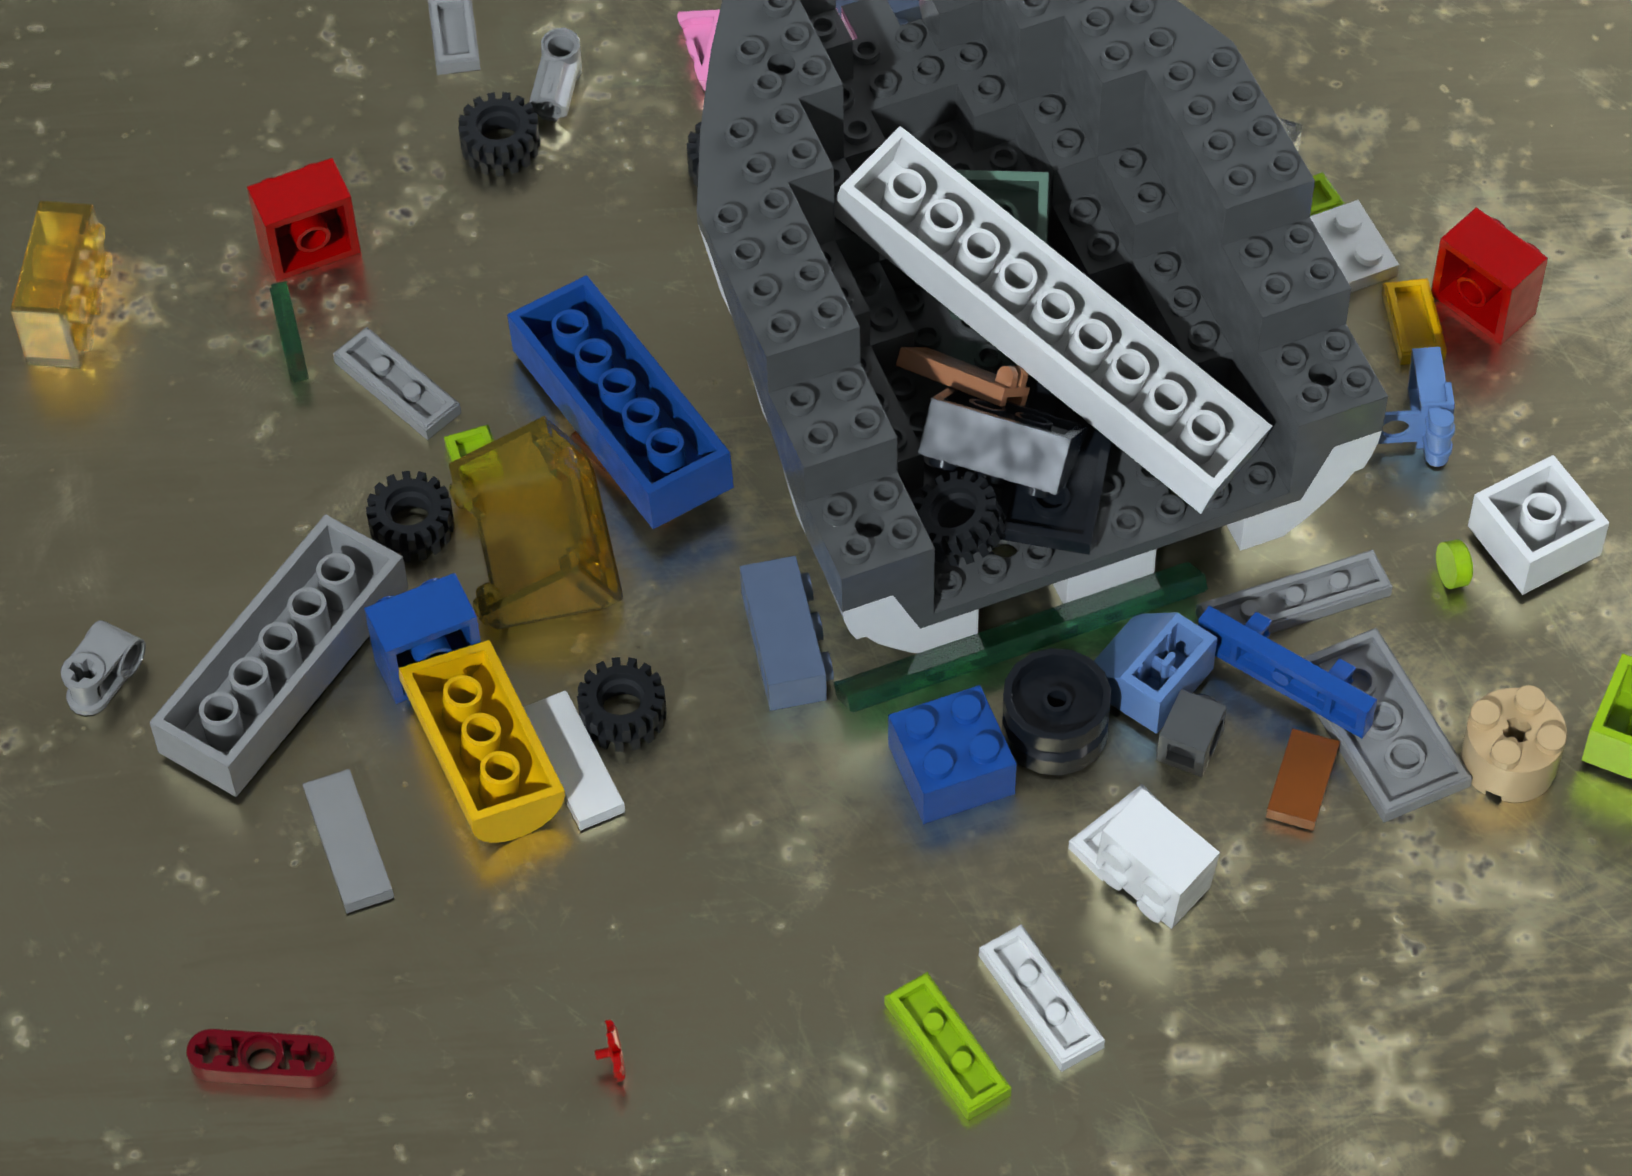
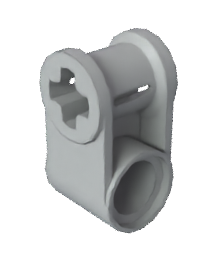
M99 620L95 622L88 630L84 640L61 667V678L64 685L68 688L66 699L70 709L84 716L94 715L105 709L124 682L141 665L146 651L145 641L106 621Z

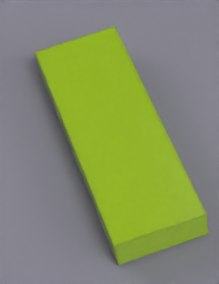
M928 972L885 996V1006L968 1121L1011 1096L1012 1088Z

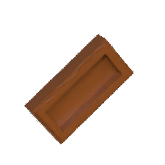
M1292 728L1268 804L1266 818L1314 831L1339 751L1340 741Z

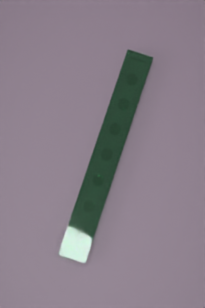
M1187 561L833 682L836 696L850 712H856L1206 592L1208 590L1206 577L1203 572Z

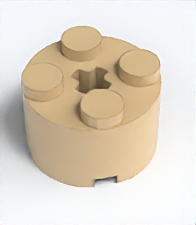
M1525 685L1520 688L1499 689L1490 692L1472 705L1468 717L1460 757L1472 777L1471 785L1483 794H1486L1487 790L1502 796L1501 801L1510 803L1530 801L1544 794L1551 786L1560 767L1567 740L1565 720L1559 709L1536 686Z

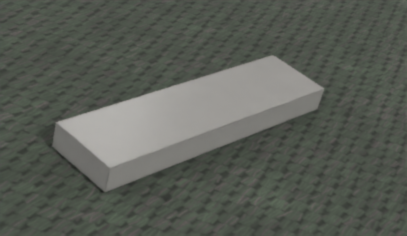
M1369 550L1199 603L1196 606V615L1199 619L1207 607L1211 606L1244 625L1255 612H1258L1272 620L1269 627L1271 634L1391 596L1392 585L1374 550Z

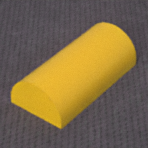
M490 640L399 668L400 682L475 837L489 843L511 841L537 830L555 816L564 802L565 790Z

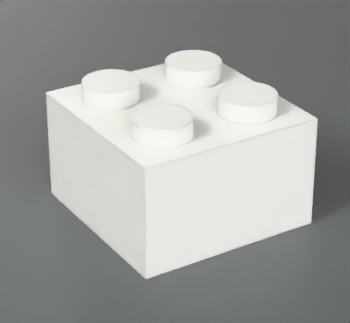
M1554 455L1474 494L1468 523L1469 529L1522 595L1600 556L1609 526V521Z
M1142 788L1102 830L1096 865L1100 867L1098 869L1100 876L1109 886L1118 891L1123 888L1137 900L1138 908L1146 917L1156 923L1162 921L1172 929L1211 887L1220 852Z

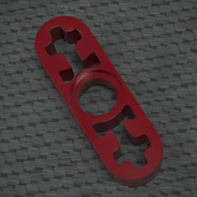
M206 1029L195 1034L190 1039L186 1049L193 1074L207 1082L319 1088L328 1084L334 1078L337 1071V1061L332 1045L325 1038L315 1035ZM210 1048H218L220 1055L214 1056L212 1063H204L203 1056L209 1054ZM235 1048H238V1066H233V1062L231 1059L236 1058L234 1051ZM266 1048L276 1053L275 1061L267 1068L255 1069L248 1064L249 1056L258 1049ZM286 1051L291 1052V1056L293 1059H288L290 1066L289 1069H286ZM311 1054H319L321 1061L316 1062L313 1070H307L304 1062H309Z

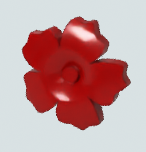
M611 1019L605 1020L608 1047L594 1050L596 1060L611 1058L614 1064L613 1073L615 1078H617L616 1083L622 1082L625 1079V1064L618 1030Z

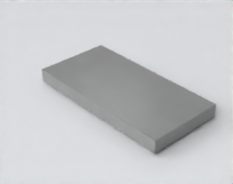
M1377 627L1302 657L1327 672L1341 658L1356 667L1352 677L1354 679L1352 686L1377 699L1373 725L1363 739L1319 714L1317 716L1331 739L1340 741L1339 751L1383 823L1471 786V775Z

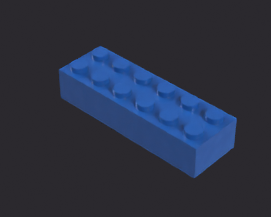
M587 275L507 314L512 348L515 354L652 529L734 488L730 451Z

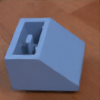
M1178 612L1135 614L1094 660L1105 672L1111 687L1110 704L1157 734L1163 728L1180 690L1183 689L1193 693L1214 669L1217 637Z

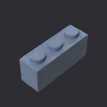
M796 556L739 566L742 599L770 711L826 701V681L834 680V673L829 652L821 653L818 641L824 640L819 612L810 613L808 601L814 600L809 573L800 574Z

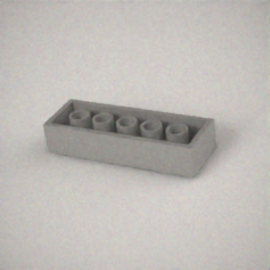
M325 514L149 723L158 753L237 797L369 637L364 608L375 604L383 597L404 593L409 588L403 556Z

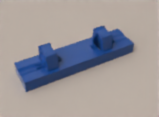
M1211 606L1207 607L1198 620V626L1217 637L1216 657L1363 739L1373 725L1377 699L1352 686L1354 681L1352 677L1356 670L1355 666L1339 658L1327 672L1268 639L1272 620L1264 615L1255 612L1243 625Z

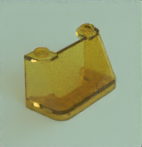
M546 416L449 463L453 482L449 485L452 499L460 509L466 508L477 519L489 582L477 587L473 607L477 617L483 624H489L498 630L603 610L622 601V587L594 468L584 450Z

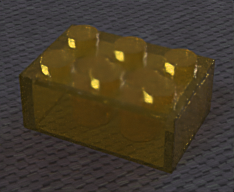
M39 201L10 309L27 365L81 369L85 351L92 350L94 343V327L92 325L94 315H100L103 307V291L101 288L103 279H109L112 271L111 252H106L104 247V225L98 223L92 204Z

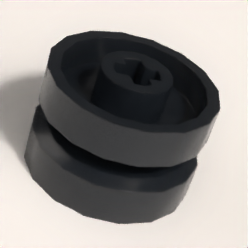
M1057 648L1030 653L1013 666L1004 684L1002 733L1013 757L1022 766L1039 774L1062 776L1081 771L1098 759L1107 744L1111 687L1105 672L1091 658L1074 650Z

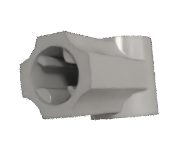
M567 28L552 29L541 40L542 55L530 104L534 108V113H537L543 120L557 122L559 118L567 117L575 83L582 74L580 39L575 32Z

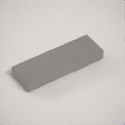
M368 327L333 353L335 364L427 440L461 414V407L458 401Z
M350 769L303 783L304 793L346 914L393 899V890Z

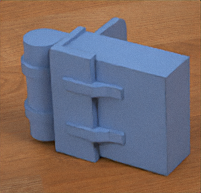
M1440 347L1412 348L1407 388L1411 410L1385 412L1383 424L1384 426L1391 421H1404L1409 426L1405 431L1397 434H1388L1382 430L1378 444L1416 442V449L1424 448L1427 463L1434 467H1440L1448 462L1453 447L1451 438L1455 433L1453 416L1455 402L1451 382H1446Z

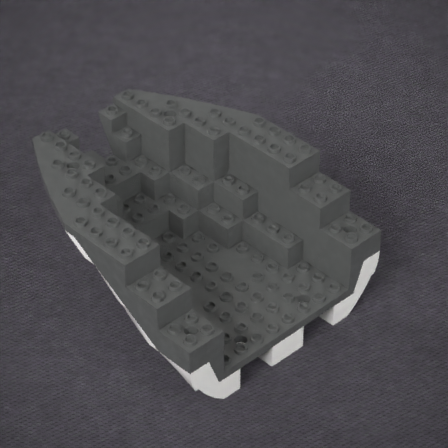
M722 0L711 47L700 128L697 223L721 295L733 318L745 353L762 412L770 427L783 466L796 515L823 570L844 622L856 640L867 637L878 644L910 653L936 655L977 641L979 609L1053 584L1066 610L1153 581L1157 548L1227 525L1240 551L1283 537L1325 503L1343 486L1355 471L1363 469L1371 458L1383 430L1388 395L1346 324L1352 288L1310 218L1315 180L1234 42L1178 0H919L922 19L900 25L887 0H860L841 6V17L836 9V0ZM899 126L903 127L955 170L1049 172L1048 245L1272 425L1256 453L1202 514L1182 498L1172 495L1166 485L1112 442L1090 555L1000 540L996 547L989 543L986 545L990 554L982 558L979 552L973 554L974 563L966 564L963 557L959 559V566H950L947 558L943 564L935 560V548L913 505V501L916 496L925 498L921 489L926 484L932 489L937 486L934 478L942 475L946 482L950 480V472H955L935 467L929 464L930 457L917 454L931 398L949 386L896 366L900 348L928 347L994 374H997L1002 366L1018 365L963 320H952L949 309L834 216V203L840 186ZM960 466L956 470L959 472L961 479L964 478L966 471L972 472L974 475L976 473L974 470ZM1004 482L1003 484L988 483L989 486H992L1000 503ZM963 509L956 511L945 519L941 527L953 528L960 526L973 516L975 510ZM1007 544L1013 546L1018 552L1011 557L1004 558L994 554L992 550Z

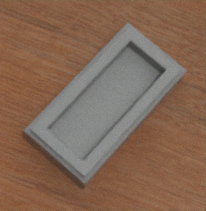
M428 0L437 75L481 70L472 1Z

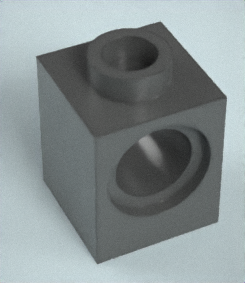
M1181 689L1159 734L1156 760L1202 777L1224 732L1227 706L1218 703L1214 698L1206 694H1194Z

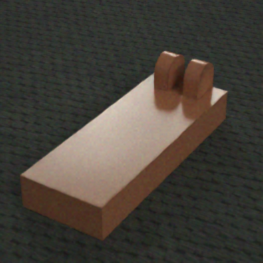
M901 347L896 366L998 406H1005L1006 401L1025 406L1030 387L1026 386L1028 373L1020 366H1002L997 374H994L928 347Z

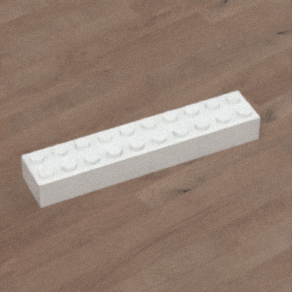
M899 126L840 186L834 203V216L1014 363L1022 367L1030 376L1200 514L1256 453L1272 428V425L903 127Z

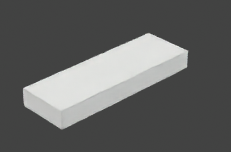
M562 691L523 707L565 790L564 800L579 830L581 831L625 813L624 802L567 691Z
M1022 924L979 947V957L1061 1072L1104 1048L1105 1039Z

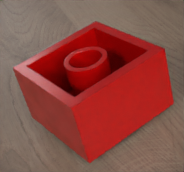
M333 157L247 186L258 242L276 282L361 253L351 195Z
M1476 207L1440 238L1431 288L1432 296L1496 343L1502 345L1536 314L1548 257L1543 255L1535 245L1526 243L1509 231L1501 221L1488 216Z

